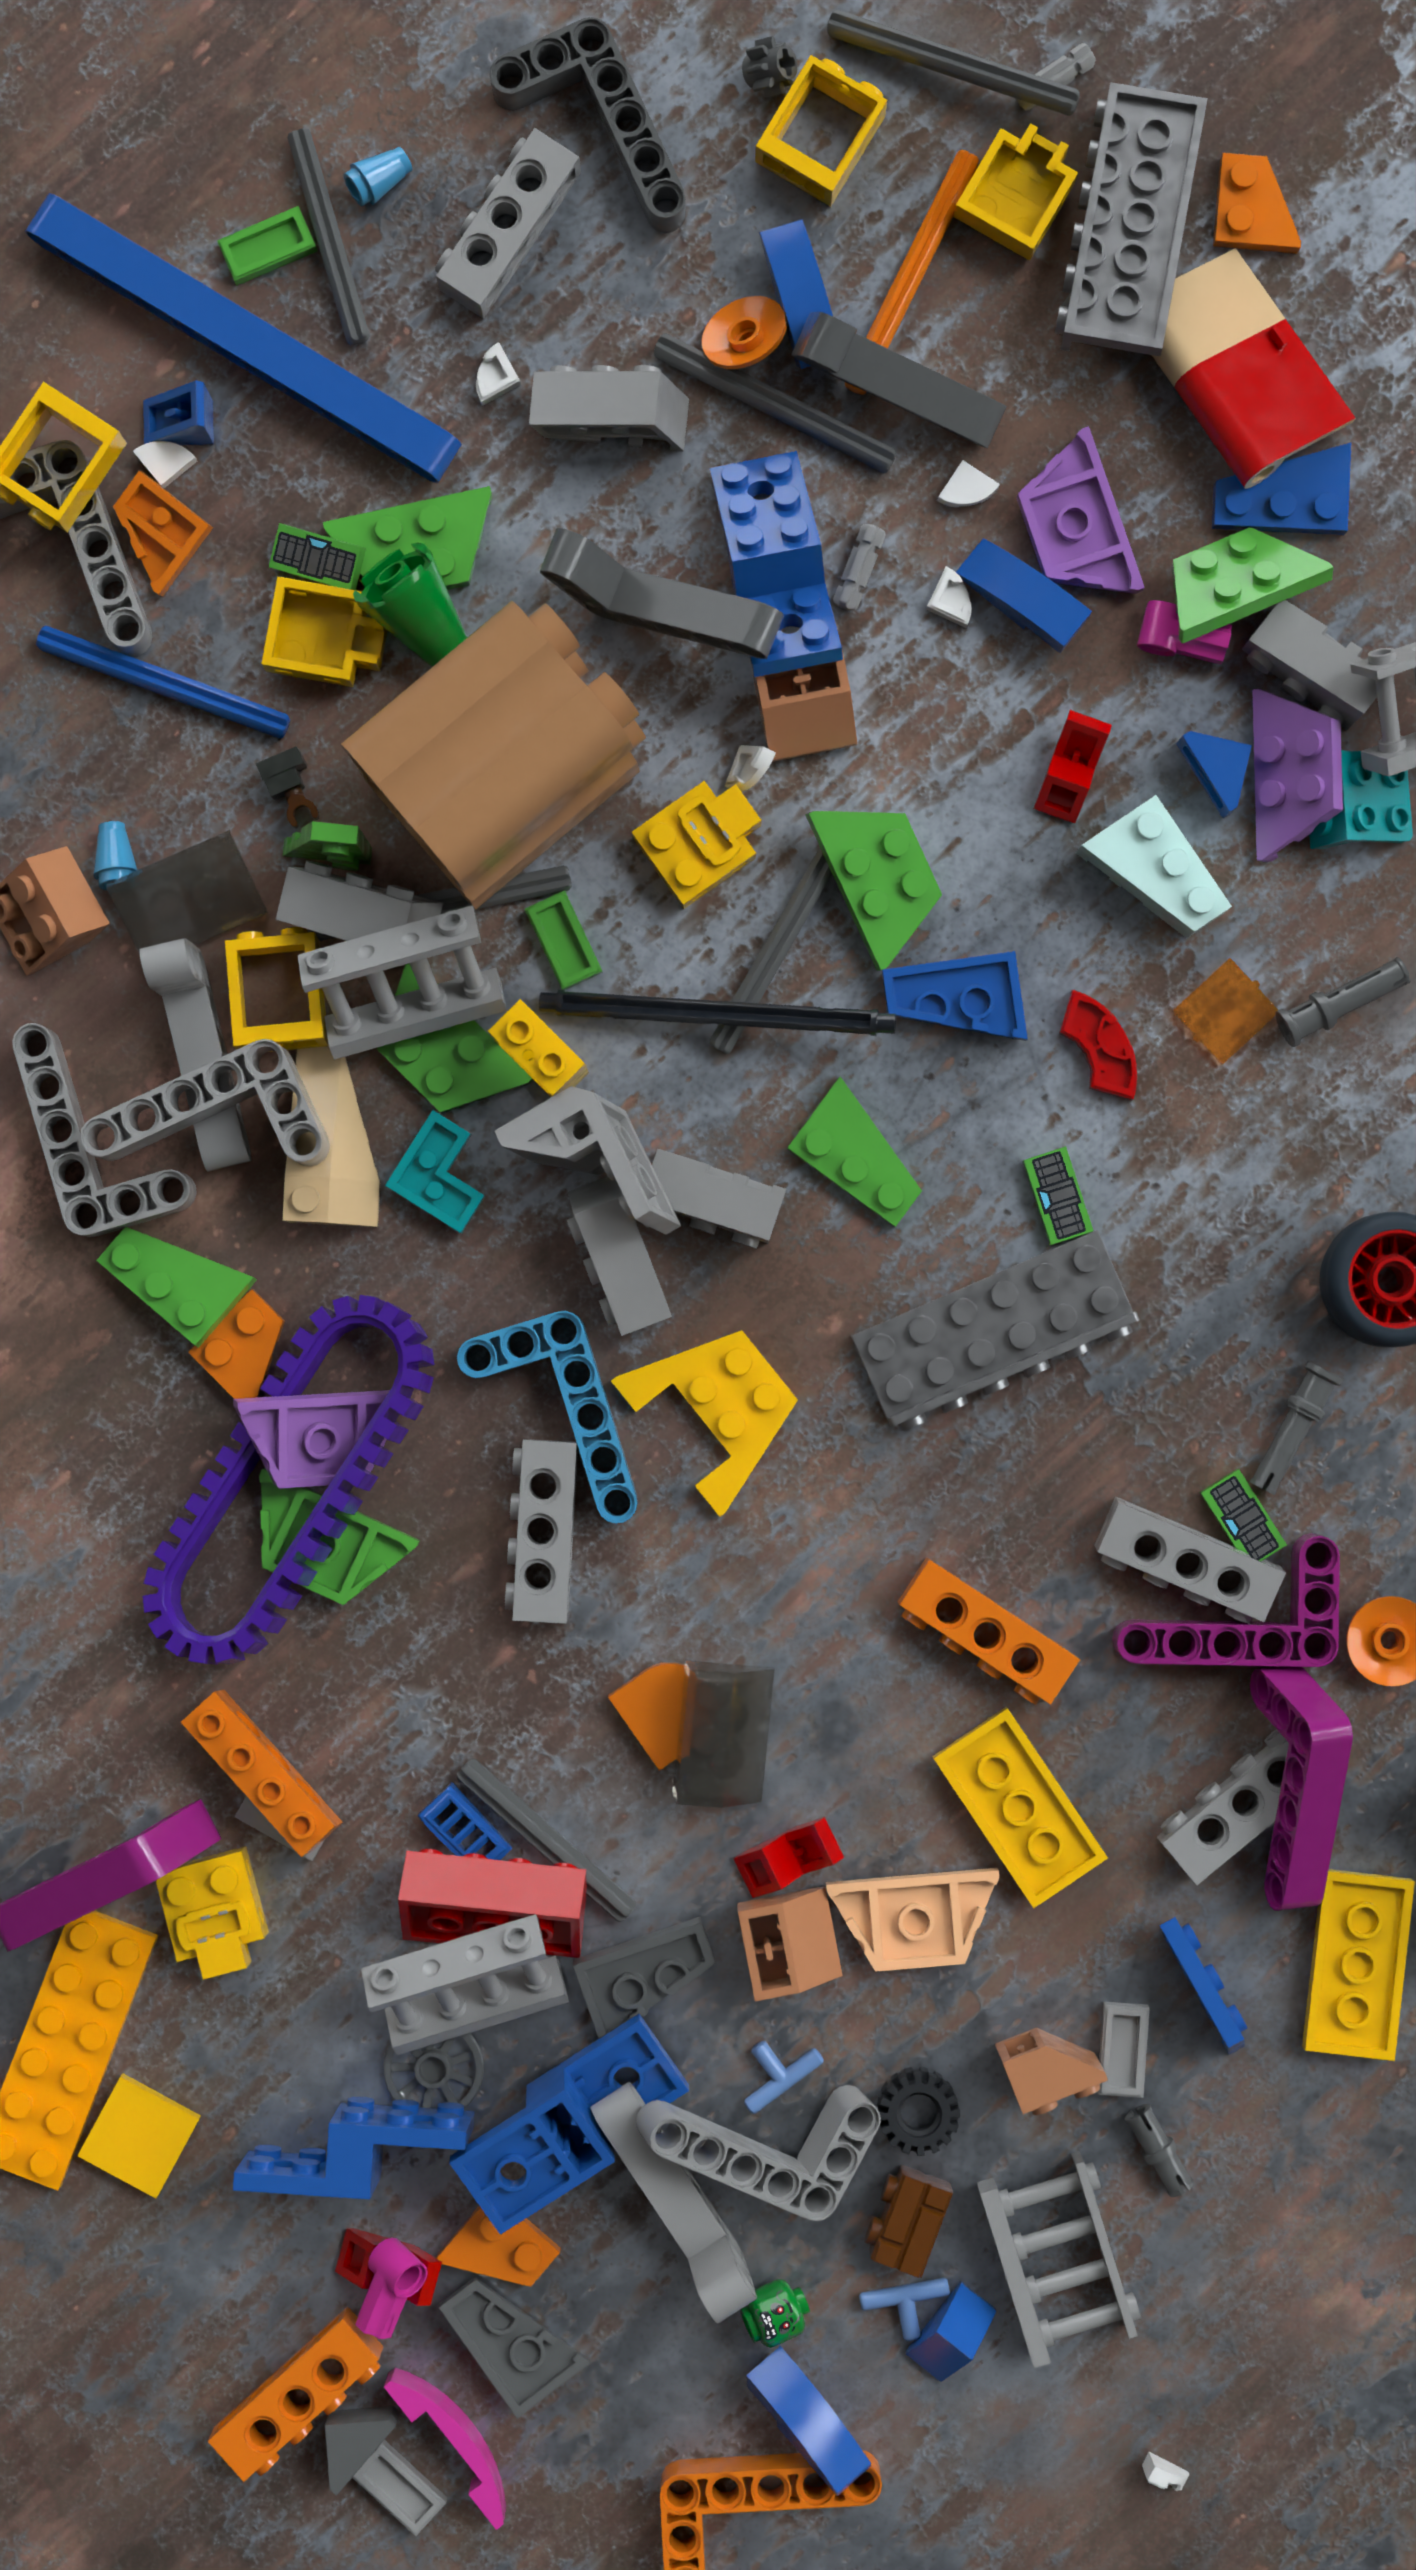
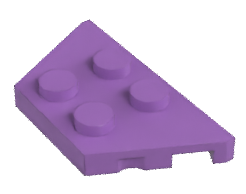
M1089 426L1082 428L1076 437L1045 466L1044 470L1018 493L1016 498L1042 574L1054 583L1133 594L1143 592L1145 587Z
M1254 689L1252 692L1257 861L1272 862L1278 858L1277 852L1292 841L1300 842L1311 834L1319 823L1327 822L1343 811L1341 720L1316 712L1306 706L1276 696L1271 692Z
M390 1390L233 1399V1406L273 1484L278 1489L326 1486L331 1483ZM384 1438L380 1445L384 1447L387 1439ZM369 1462L365 1469L371 1472L374 1464Z

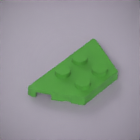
M490 486L330 520L323 522V526L330 538L366 548L360 571L362 577L376 563L390 553L400 549L406 555L415 551L411 544L417 542L426 544L433 554L447 590L470 585L475 567L476 553L480 548L484 532L485 518L492 501V492Z
M1252 527L1173 559L1172 574L1176 592L1175 604L1176 613H1178L1179 640L1182 644L1331 581L1333 566L1321 558Z
M812 811L805 814L876 970L882 971L886 969L942 896L906 814Z
M409 963L405 964L395 996L420 989ZM475 1020L377 1048L440 1113L460 1108L465 1104L480 1101L519 1086L528 1085L533 1081Z
M262 1468L259 1474L262 1495V1510H260L261 1529L263 1532V1544L261 1546L262 1568L274 1572L321 1499L322 1494L307 1487L278 1489L273 1484L266 1468ZM338 1510L335 1516L348 1524L339 1539L324 1534L321 1536L320 1540L333 1549L324 1563L307 1558L305 1564L317 1571V1574L309 1586H301L341 1605H345L414 1550L420 1540L359 1511L355 1515H351Z

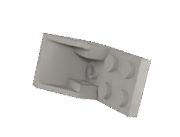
M570 1086L495 1130V1134L502 1147L534 1163L595 1175L605 1172L612 1181H617L623 1193L618 1199L629 1219H635L643 1223L645 1227H651L665 1235L681 1226L626 1111L598 1094Z

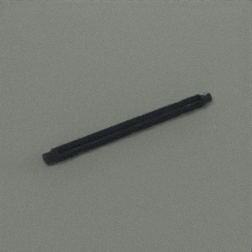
M558 990L557 993L541 992L539 996L540 1012L556 1013L557 1016L561 1017L564 1015L599 1018L613 1017L615 1019L722 1024L727 1026L807 1031L822 1030L870 1034V1036H877V1033L895 1034L896 1014L879 1013L878 1009H828L810 1006L565 992V990Z

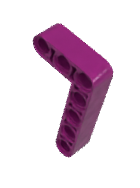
M1306 1534L1296 1540L1291 1552L1290 1622H1250L1248 1624L1242 1621L1131 1619L1123 1621L1113 1631V1647L1124 1659L1137 1664L1326 1666L1334 1660L1339 1647V1549L1331 1539L1317 1534ZM1319 1542L1325 1549V1559L1320 1565L1311 1567L1306 1561V1550L1313 1543ZM1320 1588L1325 1596L1324 1604L1319 1610L1310 1612L1305 1606V1596L1311 1589ZM1131 1630H1142L1146 1639L1142 1650L1136 1653L1127 1652L1123 1643L1126 1634ZM1180 1630L1187 1631L1190 1636L1188 1649L1180 1654L1172 1653L1168 1644L1172 1634ZM1230 1631L1235 1639L1233 1649L1224 1655L1217 1654L1214 1649L1215 1638L1221 1632ZM1275 1632L1279 1637V1648L1272 1655H1262L1259 1649L1260 1639L1266 1633ZM1313 1633H1320L1324 1639L1323 1650L1318 1655L1310 1657L1304 1649L1305 1640Z
M1281 1666L1255 1669L1250 1678V1692L1253 1702L1289 1743L1265 1874V1896L1268 1904L1274 1911L1319 1906L1324 1897L1353 1740L1352 1726L1343 1710L1303 1667Z
M202 1799L177 1810L133 1838L0 1904V1939L7 1952L156 1881L221 1840L222 1838Z

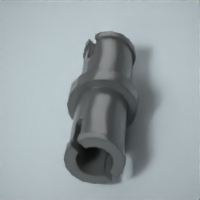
M1150 2104L1136 2107L1135 2110L1138 2116H1135L1130 2111L1125 2116V2120L1144 2149L1142 2156L1148 2165H1153L1170 2197L1173 2198L1184 2194L1181 2185L1190 2190L1195 2182L1189 2176L1175 2152L1178 2146L1172 2137L1166 2136L1153 2114Z

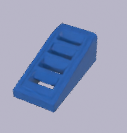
M453 1782L417 1815L429 1830L456 1856L476 1853L489 1840L496 1846L486 1855L488 1859L501 1860L513 1848ZM453 1802L458 1809L442 1823L437 1816ZM466 1815L471 1821L454 1836L449 1829ZM478 1827L483 1834L466 1849L461 1842Z

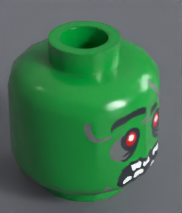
M776 2279L756 2288L757 2299L740 2310L742 2320L753 2343L760 2341L769 2348L801 2335L805 2329L803 2315L810 2313L809 2305L801 2288L791 2289L790 2285L783 2279Z

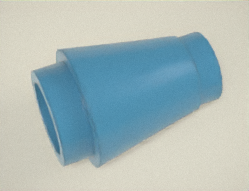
M397 147L350 164V170L343 174V178L350 194L360 206H364L367 203L374 205L401 181L406 174L412 171V165L401 147Z
M119 821L101 823L98 825L99 833L93 876L98 880L99 887L103 890L120 891L132 888L135 885L134 877L138 875V869L125 824Z

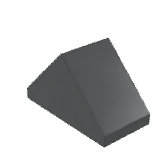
M394 2406L336 2410L328 2415L325 2424L329 2487L330 2491L336 2496L396 2427L400 2411Z

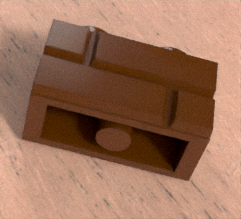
M900 2165L896 2176L889 2174L880 2197L881 2201L886 2202L880 2219L873 2216L864 2242L870 2245V2258L877 2263L896 2268L914 2277L922 2278L953 2195L951 2184L905 2165Z

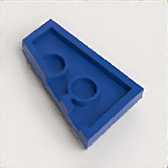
M1351 443L1283 461L1269 477L1248 489L1244 488L1236 475L1216 480L1213 488L1212 529L1244 530L1252 527L1258 531L1345 535L1348 531Z
M1015 951L883 969L881 971L887 1013L896 1014V1017L1017 1040H1028Z
M1176 1917L1161 1924L1160 1930L1190 1985L1195 1988L1197 1997L1214 2027H1217L1223 2040L1221 2042L1228 2055L1245 2047L1244 2037L1241 2032L1248 2029L1235 2004L1226 2007L1218 1991L1225 1987L1212 1964L1203 1967L1195 1952L1202 1948L1189 1923L1181 1927Z

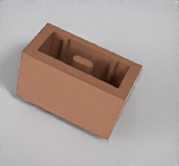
M844 655L843 660L759 677H754L753 674L766 745L768 749L776 752L772 762L856 746L858 744Z
M67 846L26 858L0 883V929L26 976L34 974L88 944L110 924Z
M825 1886L737 1903L755 2002L801 1993L843 1976Z
M1037 2027L995 2044L1023 2114L1032 2111L1033 2115L1047 2113L1058 2106V2100L1073 2094L1075 2098L1087 2097L1100 2090L1099 2084L1108 2081L1106 2073L1094 2052Z

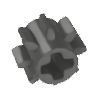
M774 36L756 40L755 47L746 49L747 55L742 62V73L745 82L754 92L763 90L765 97L769 98L784 94V87L793 85L792 79L797 73V59L793 50L785 42L776 44Z

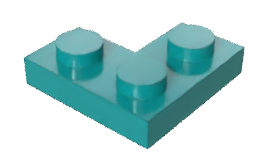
M432 1110L385 1186L462 1234L484 1200L485 1195L448 1172L472 1134Z

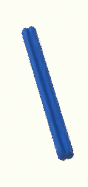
M43 626L37 637L36 646L41 651L274 737L283 738L289 728L290 718L285 713L52 627Z

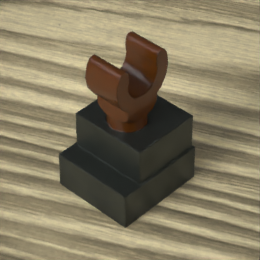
M297 746L255 763L270 796L274 800L286 797L289 805L287 808V819L295 829L299 827L295 813L301 807L309 808L312 817L315 820L319 819L317 807L313 802L306 799L302 791L306 787L299 771L308 767Z

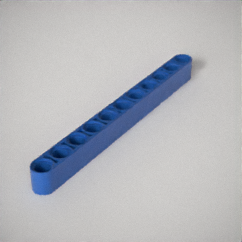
M47 194L25 230L28 237L47 251L431 482L439 483L462 445L456 437L445 429L54 194Z

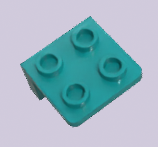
M1341 750L1343 811L1329 821L1319 823L1314 828L1313 832L1309 834L1310 849H1327L1351 842L1403 843L1410 841L1413 836L1408 770L1392 776H1385L1362 767L1361 751Z

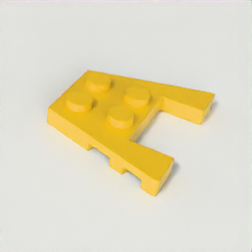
M742 1330L616 1376L611 1380L635 1412L640 1410L669 1385L674 1384L728 1451L730 1457L695 1484V1487L719 1517L727 1511L798 1401Z

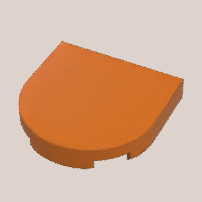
M658 1663L652 1665L608 1695L609 1700L659 1771L697 1745L709 1732L715 1717V1700L708 1682L697 1670L684 1664Z

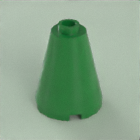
M417 542L411 544L415 551L404 555L398 549L376 563L360 580L365 587L360 594L355 590L353 597L362 610L428 665L433 667L463 642L467 635L432 552L426 544Z

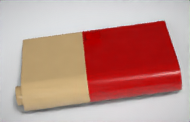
M1236 248L1175 278L1161 356L1152 355V357L1245 489L1251 488L1269 477L1285 458L1353 423L1356 417Z

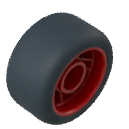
M1384 1212L1363 1217L1344 1228L1334 1238L1324 1255L1320 1269V1291L1327 1312L1339 1328L1362 1343L1376 1347H1405L1416 1344V1215ZM1384 1268L1391 1269L1397 1278L1396 1287L1390 1293L1382 1291L1378 1285V1274Z

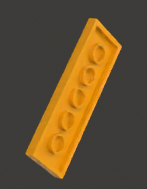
M95 1910L64 1925L0 2091V2169L57 2191L61 2188L159 1935Z

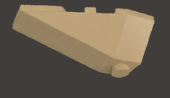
M329 1046L297 1049L296 1068L329 1138L330 1149L325 1160L313 1166L302 1165L287 1156L282 1221L289 1223L378 1227L380 1179L375 1168L367 1132L364 1128L357 1103V1096L346 1056L334 1060ZM293 1092L291 1112L297 1106L298 1100L295 1092ZM311 1132L303 1133L296 1142V1149L299 1155L311 1153L316 1146L315 1135Z

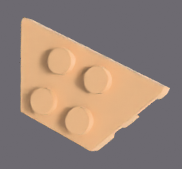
M998 1868L834 1881L826 1882V1890L875 1972L965 1964L973 1945L972 1941L986 1913L985 1908L993 1888L999 1880Z

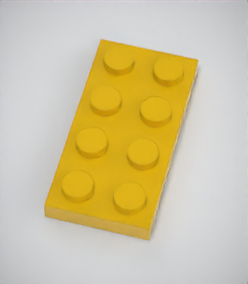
M1007 1707L932 1756L1033 1908L1108 1859Z
M1328 1870L1324 1897L1317 1909L1302 2047L1305 2051L1395 2061L1415 1885L1414 1880L1368 1873Z

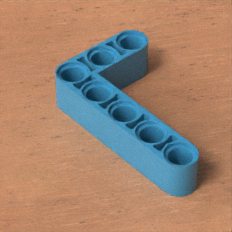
M558 1311L465 1341L459 1348L457 1362L461 1371L473 1378L488 1377L548 1357L551 1358L597 1509L601 1517L608 1522L623 1523L629 1520L635 1513L638 1505L637 1493L581 1318L568 1311ZM561 1318H568L576 1325V1337L568 1344H560L552 1336V1327ZM524 1331L531 1335L534 1347L528 1356L520 1358L511 1352L509 1342L515 1333ZM475 1345H483L490 1352V1364L482 1371L472 1369L467 1362L468 1351ZM573 1361L584 1362L590 1370L589 1381L581 1387L572 1386L565 1378L566 1367ZM586 1404H595L603 1412V1422L597 1429H586L579 1422V1411ZM608 1447L615 1452L617 1463L613 1470L601 1472L594 1468L591 1457L595 1449ZM612 1490L624 1491L630 1498L628 1511L620 1515L609 1512L605 1506L606 1495Z

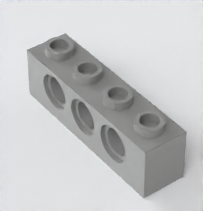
M536 128L533 129L527 140L522 137L515 144L509 156L511 164L503 176L497 174L491 180L484 195V198L487 200L478 213L472 211L467 216L460 230L461 239L453 250L448 248L444 251L435 268L439 290L483 319L581 174L579 156ZM527 178H535L541 182L539 188L531 192L523 191L518 187ZM508 214L517 219L516 223L507 229L494 225L495 220L501 215ZM479 251H485L492 255L491 260L482 266L474 265L469 261L471 256Z
M524 1439L522 1441V1448H514L512 1472L513 1475L521 1476L520 1493L511 1494L510 1520H518L517 1538H509L507 1564L515 1565V1582H507L505 1591V1609L513 1610L512 1621L565 1624L568 1622L578 1458L577 1442ZM547 1473L554 1478L556 1491L553 1496L540 1498L534 1494L531 1482L536 1474ZM545 1518L550 1521L554 1529V1534L550 1541L539 1543L531 1538L529 1525L532 1520ZM533 1563L546 1565L551 1572L550 1583L544 1587L531 1585L526 1577L528 1566Z
M1116 1496L1094 1545L1097 1552L1103 1554L1101 1561L1122 1571H1126L1128 1565L1144 1572L1142 1576L1144 1580L1167 1589L1169 1583L1186 1589L1183 1594L1185 1597L1205 1606H1208L1211 1600L1227 1607L1225 1610L1227 1615L1248 1624L1251 1622L1252 1617L1265 1622L1286 1574L1280 1565L1266 1559L1259 1561L1251 1558L1249 1554L1236 1549L1228 1543ZM1144 1535H1151L1158 1539L1156 1551L1148 1556L1138 1555L1134 1551L1136 1541ZM1194 1553L1199 1556V1565L1193 1572L1181 1573L1176 1570V1562L1182 1554ZM1228 1570L1239 1572L1241 1578L1236 1588L1229 1591L1218 1588V1578L1223 1572Z
M1277 1729L1267 1736L1264 1740L1267 1746L1253 1757L1249 1753L1240 1758L1230 1768L1232 1773L1230 1777L1220 1785L1213 1782L1206 1786L1195 1797V1800L1198 1802L1185 1814L1181 1810L1175 1812L1160 1826L1163 1832L1157 1836V1839L1196 1885L1201 1883L1275 1822L1282 1781L1270 1783L1267 1778V1771L1269 1766L1276 1761L1286 1762L1289 1745ZM1240 1790H1251L1253 1794L1251 1807L1246 1811H1235L1232 1806L1234 1795ZM1208 1818L1217 1819L1219 1830L1216 1836L1209 1840L1199 1839L1197 1834L1199 1824Z

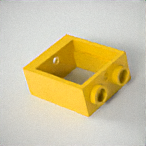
M810 55L756 144L755 162L831 207L884 120L888 100L883 98L882 92L873 84L866 81L858 83L846 76L843 68L834 61L826 58L821 61ZM813 87L866 118L835 171L830 170L781 141Z
M43 381L0 446V498L12 506L18 500L29 507L31 510L28 516L51 531L53 526L56 525L68 533L127 443L117 429ZM51 416L100 447L59 509L54 508L10 479Z
M291 927L282 929L281 935L263 937L262 932L249 931L237 934V939L225 940L233 1047L238 1050L261 1039L273 1040L286 1050L329 1046L324 1018L326 1016L325 996L322 988L308 992L310 1021L247 1027L241 956L305 950V953L320 948V941L315 932H308V929L302 927Z
M521 999L488 1030L494 1041L550 1097L555 1096L570 1086L575 1087L589 1073L585 1063Z

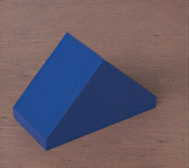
M195 380L143 400L144 444L154 441H167L178 445L214 444L213 400L204 382Z
M1189 731L1182 735L1176 745L1224 819L1238 807L1252 745Z
M960 2281L920 2332L921 2336L912 2342L905 2353L937 2380L942 2382L973 2360L993 2320L996 2309Z

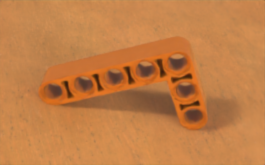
M862 2450L871 2462V2467L866 2470L871 2473V2480L863 2485L852 2483L838 2496L826 2483L815 2488L808 2486L804 2482L809 2474L816 2473V2471L800 2453L679 2459L672 2461L664 2468L660 2482L664 2570H706L703 2514L851 2507L871 2504L878 2498L882 2489L881 2473L877 2459L871 2453ZM768 2475L777 2476L782 2480L781 2485L773 2490L761 2487L759 2482ZM726 2477L734 2480L737 2486L730 2492H721L715 2488L714 2484L717 2480ZM684 2480L690 2483L692 2489L686 2494L679 2495L672 2492L669 2486L674 2481ZM678 2526H688L694 2531V2535L689 2539L680 2540L674 2537L671 2532Z

